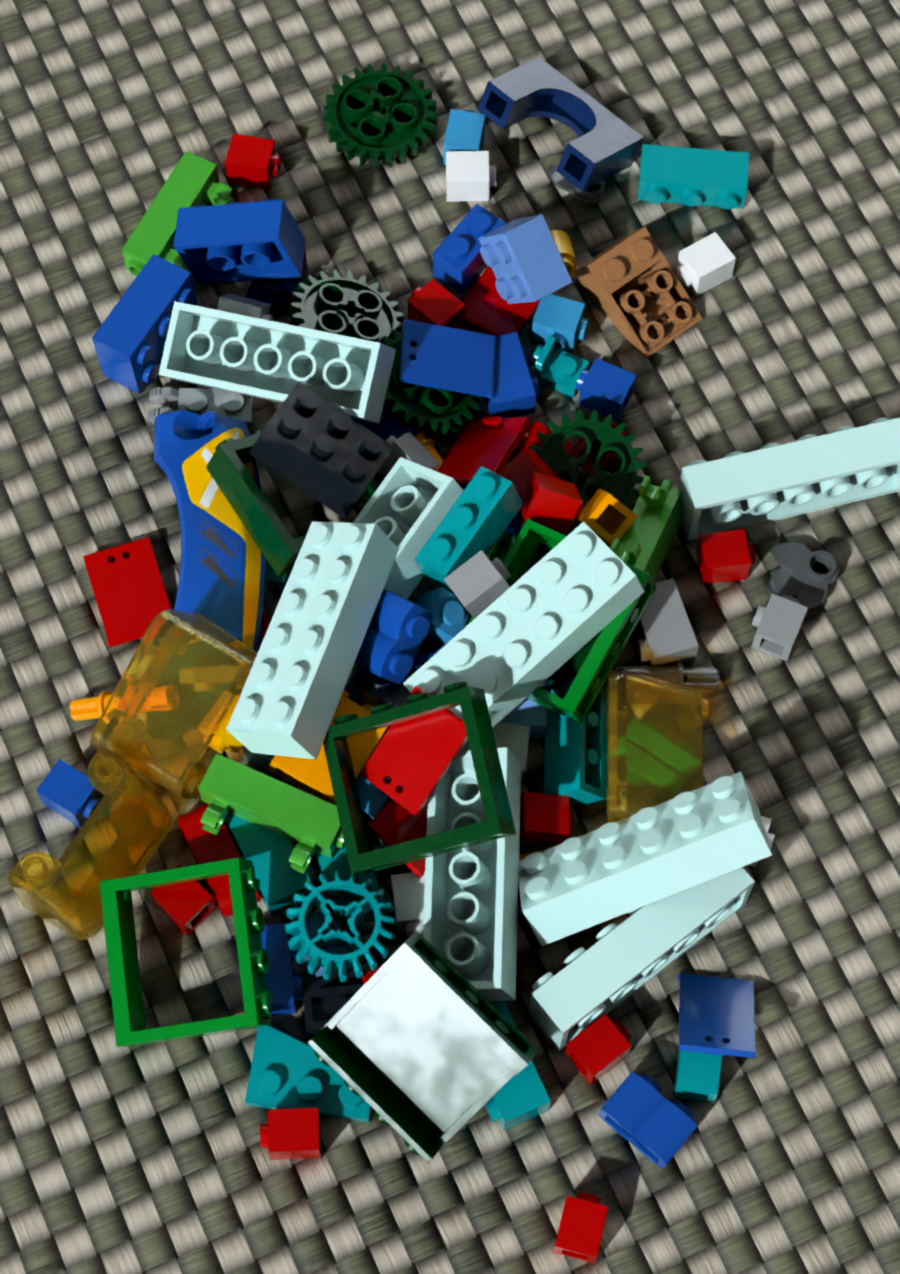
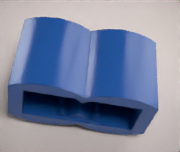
M384 589L358 652L355 664L383 679L400 684L413 666L416 648L422 643L429 632L433 612Z
M632 1071L601 1108L598 1116L615 1132L631 1142L646 1158L661 1169H664L698 1125L692 1120L695 1115L682 1102L675 1100L672 1103L665 1099L659 1093L662 1090L661 1086L651 1076L645 1073L639 1076Z

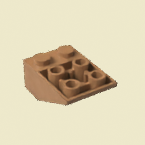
M645 226L629 233L575 270L576 276L593 303L644 358H648L703 319Z

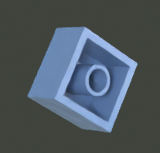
M542 214L514 219L478 238L482 246L480 247L481 256L486 265L492 268L497 279L495 281L497 292L508 304L536 302L572 283Z

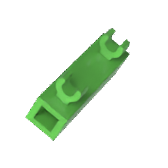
M185 151L122 248L126 269L132 275L137 277L153 254L190 272L174 248L178 209L194 207L196 205L207 206L209 202L213 205H224L234 202V199L229 197L233 192V188L220 183L217 164Z
M645 476L639 488L640 496L632 511L638 517L621 539L615 538L610 549L624 563L650 574L654 581L683 520L682 491L671 489V483L667 479H664L661 487L651 485L650 476Z
M216 753L198 787L201 800L210 804L200 821L204 824L203 830L217 836L223 827L227 814L230 813L297 843L288 860L291 863L290 869L304 875L311 864L315 851L333 858L337 848L344 849L345 844L336 805Z

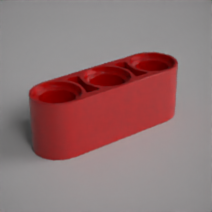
M203 804L176 817L179 828L197 865L241 858L225 824H223L217 836L202 829L204 824L200 821L210 804ZM229 875L206 878L205 881L224 919L232 916L233 909ZM256 891L257 903H259L261 898L258 891Z

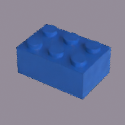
M265 199L260 202H230L224 205H196L189 208H179L174 248L197 283L201 285L301 277L306 239L283 200Z
M155 254L152 255L92 337L104 376L138 394L142 392L147 384L154 382L161 365L174 301L198 306L190 272Z

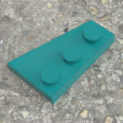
M271 1026L257 1029L245 1098L247 1106L269 1109L318 1108L320 1116L369 1123L372 1107L361 1096L352 1093L345 1085L344 1079L331 1066L323 1064L316 1057L311 1046Z

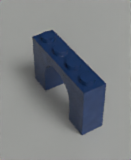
M540 57L489 80L478 106L480 112L503 130L529 117H547L557 120L575 131L579 137L567 144L556 171L582 192L631 166L644 139L641 134Z

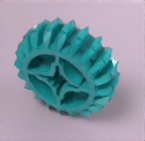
M337 870L334 873L335 881L328 882L326 875L321 873L318 876L320 886L316 888L311 882L306 881L304 889L308 896L295 893L293 901L298 907H291L286 911L287 917L293 921L284 926L285 933L293 936L287 941L290 950H299L295 955L298 964L310 960L307 969L312 975L320 967H323V979L327 981L331 979L333 971H339L340 981L346 982L348 978L347 971L354 970L355 976L361 979L363 977L362 965L366 964L369 969L375 971L378 968V964L374 955L386 959L389 951L383 944L389 945L395 942V935L388 931L397 926L396 918L388 916L394 910L392 902H382L386 896L383 888L371 892L373 880L370 877L359 885L358 874H350L349 880L344 881L342 872ZM348 898L355 901L347 906H339L332 902V899ZM318 908L325 922L317 930L318 935L310 940L307 935V925L311 915ZM370 912L375 920V927L370 939L364 944L360 939L357 928L364 922V916ZM333 919L335 921L342 920V924L346 920L349 934L347 931L340 932L339 928L337 932L334 931ZM340 945L346 947L351 953L337 955L322 951V949L324 948L327 951L334 946Z

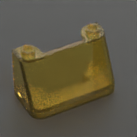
M171 609L164 610L154 618L92 732L91 745L102 754L185 799H196L200 795L198 787L208 770V766L200 760L235 696L241 695L257 652L201 614Z
M611 670L607 677L606 686L607 820H605V824L630 817L643 808L659 805L675 798L680 793L691 792L703 787L702 721H708L709 697H702L701 689L625 670Z
M104 745L97 751L87 768V776L91 785L97 791L104 794V797L59 860H56L43 852L28 853L17 862L7 876L23 907L79 940L94 937L104 926L99 881L139 875L172 826V818L167 806L119 754Z

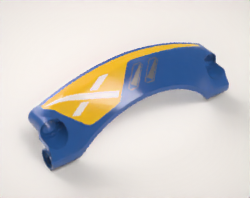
M187 410L162 413L156 416L154 421V461L165 472L172 485L179 511L181 528V564L175 608L167 639L150 684V688L172 684L176 687L175 691L178 690L180 695L178 709L149 712V735L161 740H173L184 735V727L199 730L197 727L225 690H232V682H218V690L194 691V683L180 682V669L182 667L253 665L258 651L264 602L266 558L206 468L216 451L215 447L220 442L229 438L234 440L249 436L245 421L213 411H208L203 415ZM256 460L244 463V466L261 490ZM237 689L236 691L241 694L243 689Z

